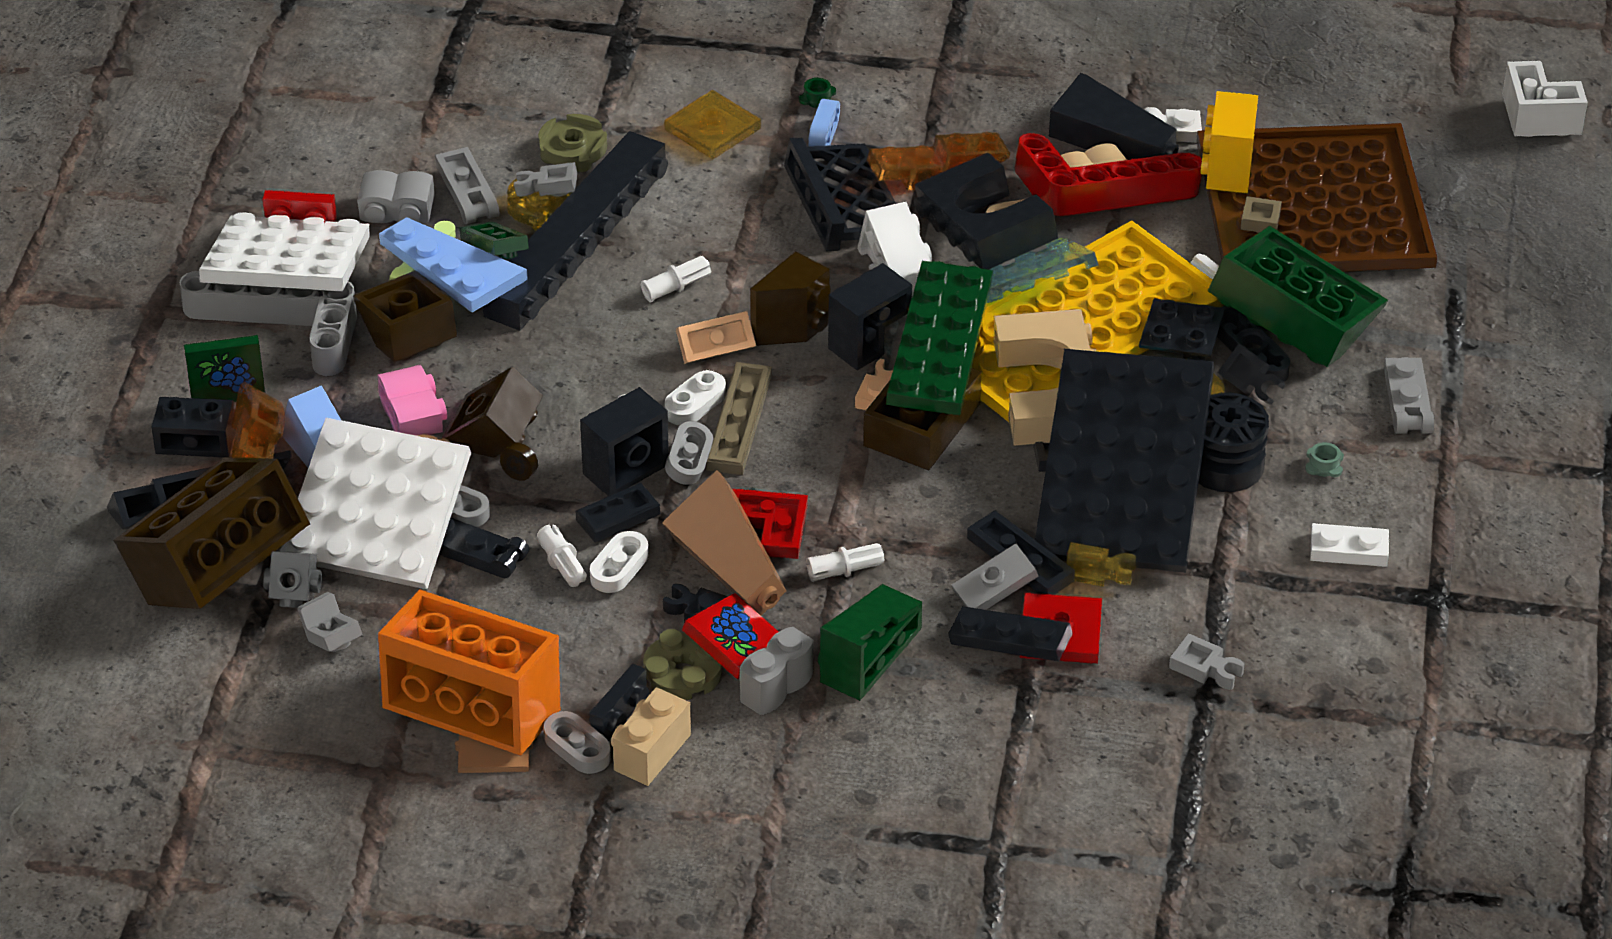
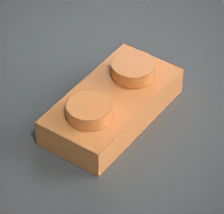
M747 311L676 328L684 364L756 346Z

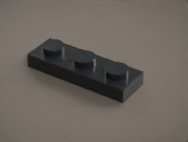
M996 510L967 528V539L992 558L1017 544L1037 571L1038 577L1027 583V585L1039 594L1055 595L1075 581V570Z
M962 606L948 632L951 645L1058 662L1073 634L1071 625L1068 622Z

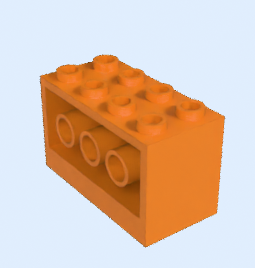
M420 589L378 633L382 708L520 756L544 730L545 720L550 715L561 710L559 635Z

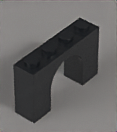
M985 153L914 184L917 194L914 204L920 217L928 219L936 232H942L953 247L957 246L969 262L973 261L981 269H991L1059 239L1053 209L1037 195L998 211L972 213L1010 196L1004 166L989 153Z

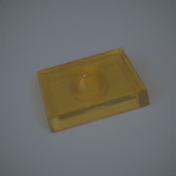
M711 90L665 119L664 126L666 131L711 159H715L761 129V119L716 91Z

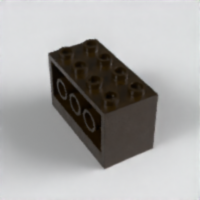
M224 457L113 541L148 605L201 609L270 556L272 551L279 549L309 526L310 522L278 459Z

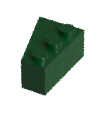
M881 584L820 628V653L817 660L820 665V683L861 701L921 630L922 601Z

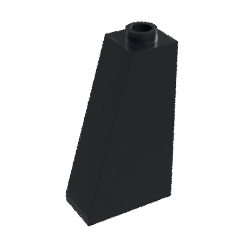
M1083 73L1077 76L1050 109L1049 137L1086 150L1100 144H1114L1127 160L1176 154L1179 151V145L1176 144V128Z

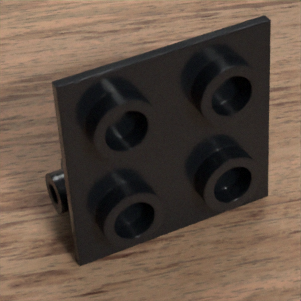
M1154 298L1139 342V348L1182 353L1183 359L1205 361V357H1211L1225 308Z

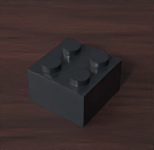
M638 387L580 419L583 475L607 496L623 491L665 468L669 454L668 410L642 388Z

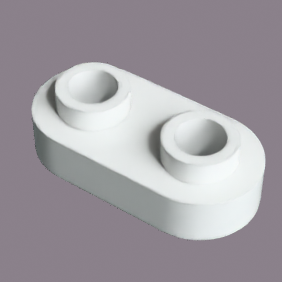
M706 370L696 373L676 388L665 399L668 421L675 425H681L687 421L697 422L724 400L726 396L724 377L717 372Z
M624 531L615 535L590 565V581L592 586L604 593H614L625 588L648 559V541L646 537L634 531Z

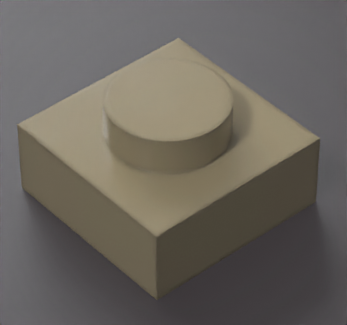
M1247 196L1242 215L1241 230L1259 233L1268 226L1277 230L1282 201Z

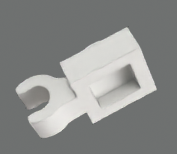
M1144 108V110L1177 129L1176 142L1197 143V131L1202 130L1200 111L1166 109L1165 115H1163L1157 108Z

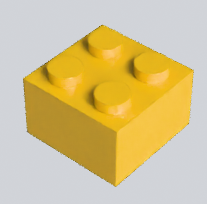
M1217 91L1215 105L1208 104L1206 125L1208 126H1205L1203 152L1209 154L1203 153L1201 174L1207 175L1206 189L1248 193L1258 95Z

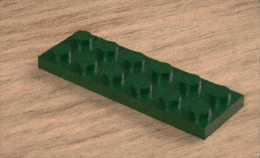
M922 260L887 392L886 405L961 415L992 285L993 270L981 269L976 266L966 267L945 264L940 261Z

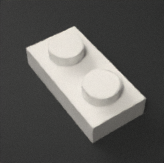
M1312 523L1310 561L1387 567L1389 558V529Z

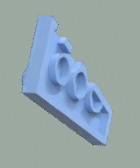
M407 217L379 233L380 244L472 313L527 280V269Z

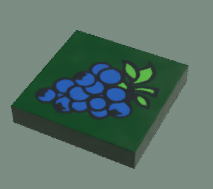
M258 335L184 345L191 398L233 400V402L266 398Z

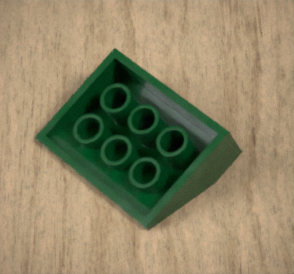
M1268 226L1226 254L1208 289V292L1216 296L1221 304L1238 310L1247 316L1251 323L1268 329L1277 335V338L1284 344L1293 345L1307 354L1311 361L1326 367L1344 355L1388 302V299L1271 226Z

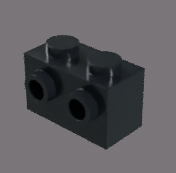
M159 397L151 426L155 454L229 457L237 429L233 400Z

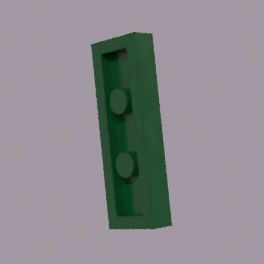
M495 222L459 227L461 241L502 259L517 257V251L529 249L526 234Z

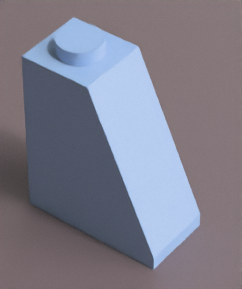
M322 385L288 399L280 428L283 438L308 468L325 418L341 420Z

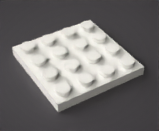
M246 212L237 213L234 216L231 215L199 269L200 282L343 291L370 237L369 224H362L354 219H343L339 222L326 221L324 223V219L320 217L289 220V217L286 215H272L269 218L255 217L254 214Z
M325 418L298 497L310 525L285 543L280 552L317 554V567L428 589L471 455L469 446Z

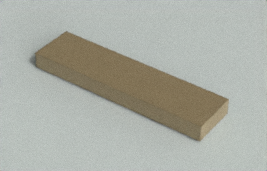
M736 362L713 436V443L706 462V470L743 475L771 381V366Z

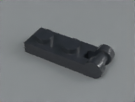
M450 517L439 555L505 579L511 576L516 569V562L522 561L529 553L530 548L527 542L519 537L508 539Z

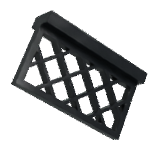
M802 137L789 138L784 167L826 251H839L841 241L860 239L862 227L848 228L845 223L849 220L863 226L865 216L855 212L858 208L867 211L896 204L865 143L807 147ZM859 156L861 162L858 164L845 157ZM821 158L828 161L829 163L827 165H824L820 162L815 161L814 159ZM839 166L851 172L847 175L834 168ZM860 175L871 180L872 183L869 185L856 179V177ZM827 177L836 182H839L840 184L838 186H834L828 182H825L824 179ZM847 187H850L854 190L861 192L862 194L860 196H857L846 191L845 189ZM870 196L883 202V204L879 206L866 199ZM838 198L851 204V206L846 208L835 203V200Z

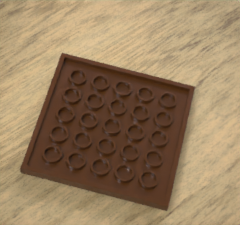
M1401 123L1255 128L1248 193L1206 189L1221 261L1226 254L1258 234L1254 231L1241 230L1242 215L1246 197L1248 196L1282 201L1277 231L1343 272L1436 268L1437 254ZM1205 130L1197 131L1196 142L1201 158L1203 153L1209 154L1203 152ZM1204 175L1205 185L1207 183V175Z

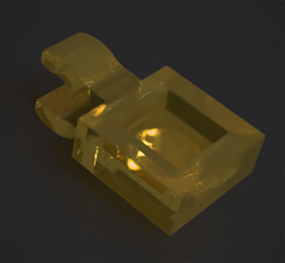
M1071 542L1068 550L1067 565L1075 570L1074 582L1104 587L1105 580L1108 579L1119 584L1129 585L1132 580V570H1135L1136 556L1129 553H1121L1109 558V549Z

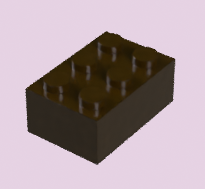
M974 368L971 369L961 415L886 405L889 381L864 412L863 446L929 471L980 405L982 371Z

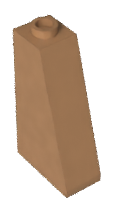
M716 470L662 522L676 542L730 592L736 593L761 616L768 609L773 608L778 603L780 597L787 591L735 492L719 471Z

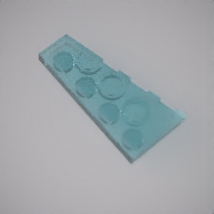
M1058 238L1047 243V248L1038 252L1029 251L1016 257L1015 262L988 269L993 270V278L987 303L1003 298L1002 291L1006 289L1010 292H1022L1033 288L1036 279L1054 277L1057 280L1068 276V268L1082 263L1085 264L1086 269L1098 266L1095 252L1069 239Z

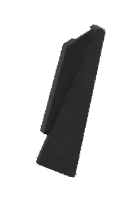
M291 450L255 458L278 459L284 470L292 457ZM211 467L152 479L150 485L113 492L107 505L108 512L123 530L129 529Z

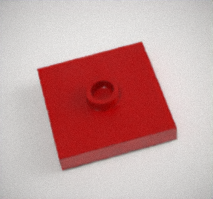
M1025 593L1023 616L1070 623L1073 634L1059 661L1098 664L1102 598ZM1020 656V658L1039 659L1033 657Z

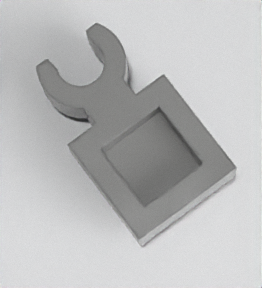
M575 162L542 166L540 172H517V181L514 182L516 195L527 196L539 191L540 196L552 195L558 197L574 192L578 175Z
M1188 633L1171 655L1169 668L1201 683H1205L1208 677H1212L1220 687L1232 690L1235 682V676L1232 674L1242 677L1245 663L1234 657L1223 658V648Z

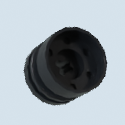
M1222 392L1210 396L1199 484L1203 487L1217 492H1237L1248 489L1256 484L1264 473L1269 415L1264 407L1251 397L1238 393Z

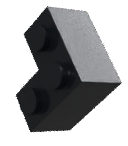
M882 263L830 293L828 349L857 371L883 356L885 327L908 314L912 300V284Z

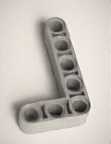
M192 271L181 277L180 292L183 312L189 318L312 326L310 349L313 370L319 375L333 376L344 369L357 320L356 304L353 295H355L354 286L349 281L343 291L202 283L200 282L199 271Z

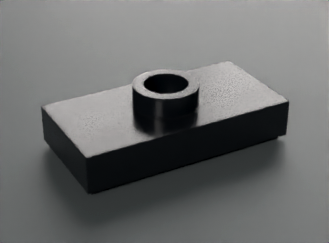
M642 483L575 511L576 521L595 543L661 514L660 504Z

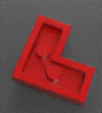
M733 489L753 528L763 529L761 543L769 557L798 559L808 507V495Z

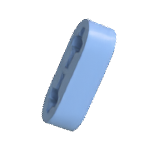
M821 99L810 128L809 147L828 146L831 144L839 121V101Z

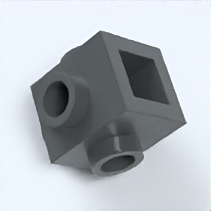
M272 551L271 567L266 566L263 580L264 589L269 590L268 598L280 599L279 606L295 608L301 606L303 600L310 601L314 599V594L320 593L322 583L321 570H316L317 554ZM292 574L295 577L294 585H292L290 582V577Z

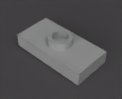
M1014 544L951 585L965 607L987 610L1037 578L1038 574L1019 546Z

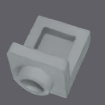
M326 592L302 604L297 609L308 642L329 652L343 650L351 644L353 639L363 635L357 620L340 613L335 596L330 592Z

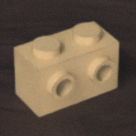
M657 687L646 700H640L634 709L633 715L624 725H619L612 735L611 746L613 747L614 771L649 786L691 735L690 702Z

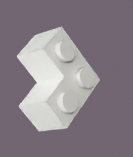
M1541 61L1507 62L1502 94L1514 137L1582 135L1588 102L1581 81L1547 82Z

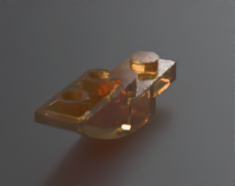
M952 133L949 135H935L933 146L919 145L916 147L869 149L867 161L879 181L901 180L907 190H916L914 184L985 153H989L998 162L1002 163L1009 159L1010 152L998 133Z
M243 382L239 387L232 428L236 430L231 457L273 459L275 445L282 437L284 431L285 412L283 404L278 399L247 382Z

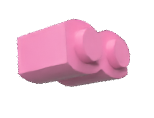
M421 365L378 374L380 400L395 432L415 436L443 432L442 421L447 420L446 406L442 398H436V386L433 376L431 374L426 375Z

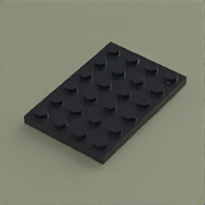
M1064 349L1035 540L1062 561L1186 573L1214 374V361Z

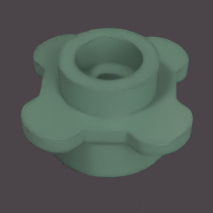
M1322 442L1307 450L1306 455L1309 458V463L1305 466L1307 473L1323 477H1338L1342 474L1343 468L1340 466V462L1343 460L1344 454L1336 445Z

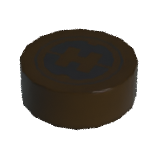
M514 442L501 453L500 464L505 473L511 478L525 481L536 472L538 459L530 447L520 442Z

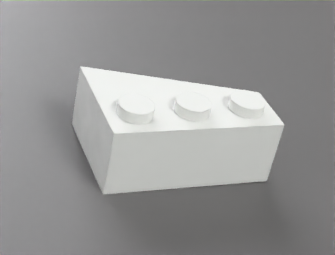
M907 202L866 211L857 249L861 255L868 254L873 264L869 265V270L884 263L912 284L913 296L922 260L932 262L930 247L927 243H923L920 237V224L916 214H911Z

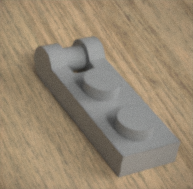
M468 147L435 155L436 167L460 210L465 225L475 223L477 218L485 216L488 219L499 217L500 212L497 200Z
M1385 358L1384 374L1395 434H1407L1408 430H1420L1421 434H1433L1434 414L1431 412L1422 358Z

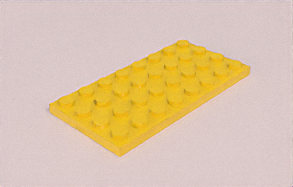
M1131 220L987 301L972 368L982 371L980 400L1009 422L1010 393L1051 390L1059 386L1061 369L1053 366L1037 364L998 367L993 343L994 316L1081 309L1084 323L1091 324L1092 345H1089L1090 349H1096L1098 352L1140 355L1149 350L1139 348V342L1153 299L1223 307L1224 305L1218 301L1217 297L1208 292L1213 279Z

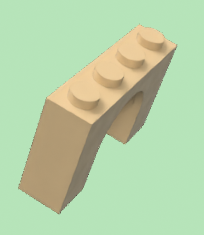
M1081 309L994 316L993 343L998 367L1041 364L1061 369L1064 349L1096 351V349H1090L1089 345H1092L1091 324L1084 323ZM1058 388L1010 393L1009 424L1014 446L1035 444V442L1041 441L1043 443H1050Z

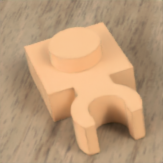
M879 359L876 362L875 375H865L855 396V408L867 410L890 381L893 370L887 371L884 369V359Z

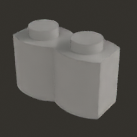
M374 170L364 173L357 199L360 220L369 223H388L394 220L399 222L407 217L421 224L428 222L435 196L433 175L419 171L396 174L385 170Z
M792 626L776 633L769 640L766 648L750 654L740 666V702L759 715H764L777 709L784 702L788 693L795 692L804 687L813 675L814 640Z

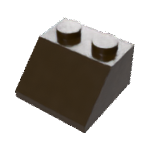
M795 251L750 288V324L756 346L807 342L818 332L825 330L828 326L829 294L831 292L829 268Z
M416 270L353 295L354 302L376 347L394 362L408 359L418 352L440 346L443 342L457 337L452 299Z
M512 366L465 395L442 438L449 440L450 443L469 446L471 453L494 458L500 455L510 444L514 442L523 443L525 439L523 433L526 427L537 417L538 411L536 409L543 395Z

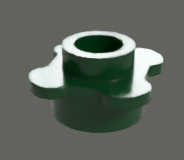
M811 78L805 82L804 93L799 96V102L802 105L818 108L821 99L830 100L832 96L836 95V88L831 86L830 82L824 78Z

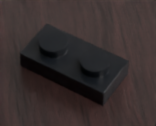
M632 663L590 711L589 724L608 741L611 739L615 729L619 725L626 723L638 702L642 699L646 700L648 697L649 688L647 687L646 669Z

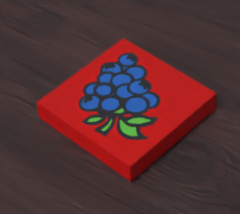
M736 593L690 617L685 621L681 629L737 680L740 678L742 662L753 652L766 648L769 640L779 632Z

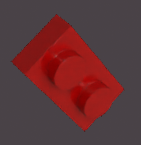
M265 190L263 208L266 218L272 215H286L289 217V220L320 217L324 219V223L326 221L337 222L335 194Z

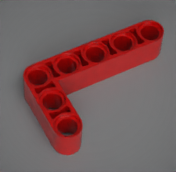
M1026 133L1021 135L1018 140L1014 170L1032 195L1039 196L1053 209L1054 215L1067 216L1194 198L1199 193L1202 177V158L1193 153H1176L1070 168L1045 136L1036 133Z

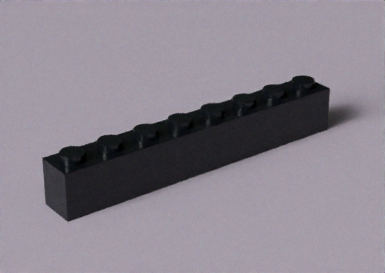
M629 131L528 240L529 249L517 251L518 256L509 260V262L527 269V280L484 305V317L519 331L530 320L535 319L542 306L549 299L555 297L562 284L568 278L574 276L581 263L586 258L592 256L595 248L601 241L611 235L614 227L620 220L626 218L639 199L644 198L649 188L665 175L668 167L665 143Z

